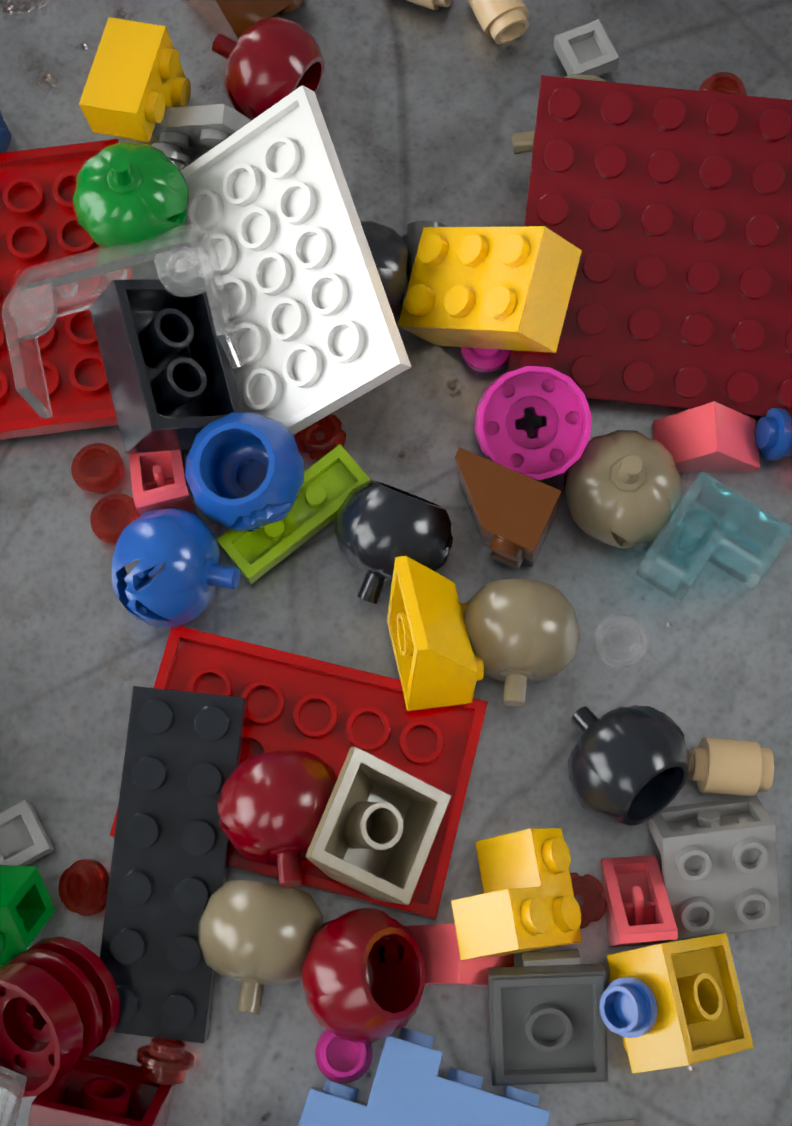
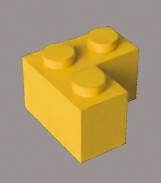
M108 17L79 106L93 133L150 142L155 124L160 123L164 117L165 108L188 105L191 95L190 80L185 77L180 64L179 52L174 48L166 26Z
M530 828L475 841L484 894L451 900L461 960L533 952L582 942L580 931L581 910L574 898L569 871L571 856L563 838L562 828Z

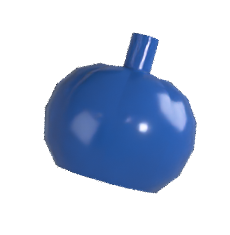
M234 412L209 423L196 435L186 458L185 477L196 506L208 520L232 530L253 532L268 524L284 519L290 512L304 484L305 464L294 436L282 422L270 419L257 412Z
M178 507L147 511L127 525L117 541L111 571L115 595L128 613L132 614L136 619L156 628H177L198 618L202 611L209 606L217 587L237 589L241 573L239 568L220 565V551L215 533L195 513ZM139 560L128 574L125 566Z

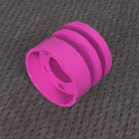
M526 366L500 375L485 388L475 408L474 432L480 450L489 460L535 480H544L564 473L580 459L590 439L592 414L585 394L571 377L551 367ZM531 407L532 414L541 416L543 420L542 426L535 427L534 436L530 438L527 437L526 430L517 429L515 425L516 419L524 417V408Z

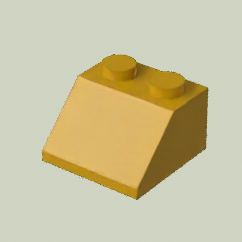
M408 556L395 557L387 624L407 711L472 703L476 682L483 680L484 665L483 660L472 651L463 616L466 603H460L455 582Z
M727 933L662 943L606 955L610 971V984L622 977L631 976L639 978L649 986L657 1003V1018L650 1032L637 1038L623 1037V1045L628 1054L632 1074L687 1066L754 1048Z

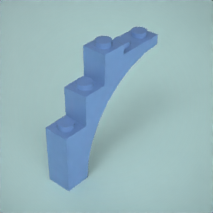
M402 1027L398 1038L390 1035L386 1037L367 1103L356 1100L359 1089L326 1079L323 1089L317 1087L309 1089L299 1126H548L551 1112L538 1107L540 1095L520 1088L506 1085L504 1096L481 1089L484 1077L450 1067L448 1078L438 1076L437 1073L443 1052L432 1049L435 1037Z

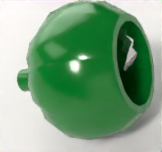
M120 142L105 147L97 155L85 161L77 174L73 208L78 223L101 248L118 255L141 257L156 252L179 234V229L184 226L187 216L189 192L183 174L167 158L162 150L148 144Z

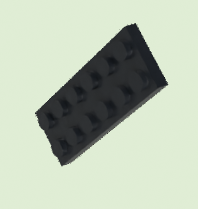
M133 686L100 950V959L113 976L120 997L119 1021L114 1033L205 1043L208 1039L216 971L209 967L203 958L198 942V923L210 897L226 883L231 841L219 826L220 816L218 814L217 801L221 796V788L236 767L240 765L248 698Z

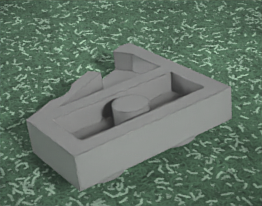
M225 103L165 108L164 117L160 123L155 124L152 136L158 138L159 142L176 144L182 150H187L189 147L212 149L252 120Z

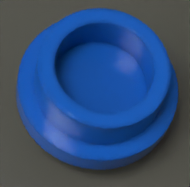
M771 408L767 411V417L764 416L759 419L756 424L754 433L755 443L765 459L780 460L784 456L792 455V415L788 414L784 409Z
M631 976L618 978L608 986L601 996L600 1014L604 1024L612 1032L626 1038H637L646 1035L653 1028L657 1018V1003L653 992L641 979Z

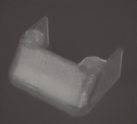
M182 225L140 242L109 248L101 247L34 265L25 269L17 277L3 303L2 319L16 390L42 419L53 417L37 337L46 334L53 327L57 317L90 309V306L113 280L160 279L168 292L179 297H190L207 292L217 338L233 368L244 366L217 250L211 236L205 229L197 225Z

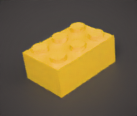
M545 226L423 227L398 326L436 346L556 353L582 250Z

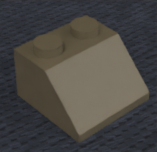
M351 747L305 857L330 878L377 901L409 905L451 796L357 747Z

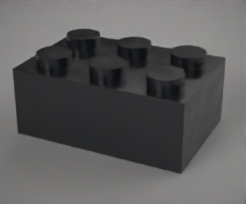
M208 279L113 280L90 306L126 454L191 449L196 435L209 423L230 413L243 412Z

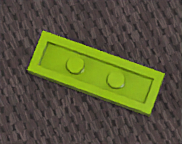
M339 444L304 472V484L297 495L293 508L284 519L268 524L253 532L246 530L240 532L229 529L217 539L218 545L235 567L240 569V573L251 585L336 519L338 509L351 490L369 481L370 478L342 445Z

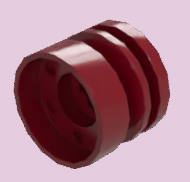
M61 936L41 939L7 965L0 967L1 1092L18 1098L38 1096L112 1036L119 1021L120 997L109 970L99 956L82 943Z

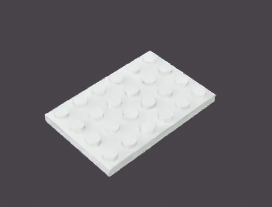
M303 85L181 170L189 192L187 216L184 226L179 229V234L167 244L178 279L209 280L243 412H257L270 419L282 422L294 435L411 368L314 91Z

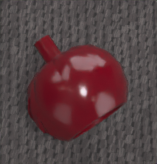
M282 17L258 20L239 37L237 42L220 33L212 44L213 52L228 59L224 75V92L236 111L251 120H254L302 85L314 91L315 95L320 86L325 65L320 47L315 38L297 22Z
M294 750L274 751L246 759L236 767L221 788V796L217 801V809L220 816L219 826L243 857L263 863L277 864L279 886L281 888L298 887L303 884L300 861L307 860L305 856L338 777L332 767L318 756L309 752Z
M360 908L323 923L311 938L308 954L301 966V985L306 994L307 1006L321 1027L332 1031L341 1039L372 1043L406 1026L414 1016L425 987V964L421 950L413 934L406 926L400 924L384 911L374 908Z

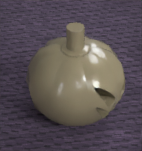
M616 430L606 435L593 437L587 443L580 459L569 467L564 475V496L574 522L588 536L607 545L626 549L657 539L667 530L682 502V482L672 453L659 441L648 438L636 430Z
M527 579L496 580L485 584L466 603L463 616L472 651L483 660L485 675L499 681H505L504 705L512 707L524 706L526 683H536L556 676L576 656L580 632L575 609L564 594L552 585Z
M227 881L210 897L198 923V942L203 958L209 967L223 977L241 982L237 1012L260 1015L264 985L284 986L301 979V966L308 954L312 936L323 924V914L309 893L296 888H281L277 884L266 882Z

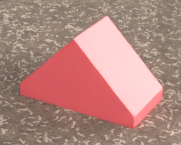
M715 401L654 420L652 423V439L659 441L672 453L679 473L758 472L760 469L759 450L756 446L754 435L757 424L756 420Z
M182 450L134 453L129 455L133 500L140 516L147 511L175 507L195 513L198 516L193 494L185 477L186 466Z
M656 855L601 859V876L609 948L662 944L677 940L678 929Z
M455 924L406 926L413 934L422 953L425 964V985L488 986V968L514 967V954L461 960Z

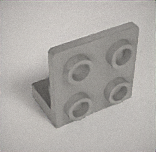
M757 796L665 807L648 820L649 830L661 853L663 881L678 929V939L770 928L780 924L776 827Z

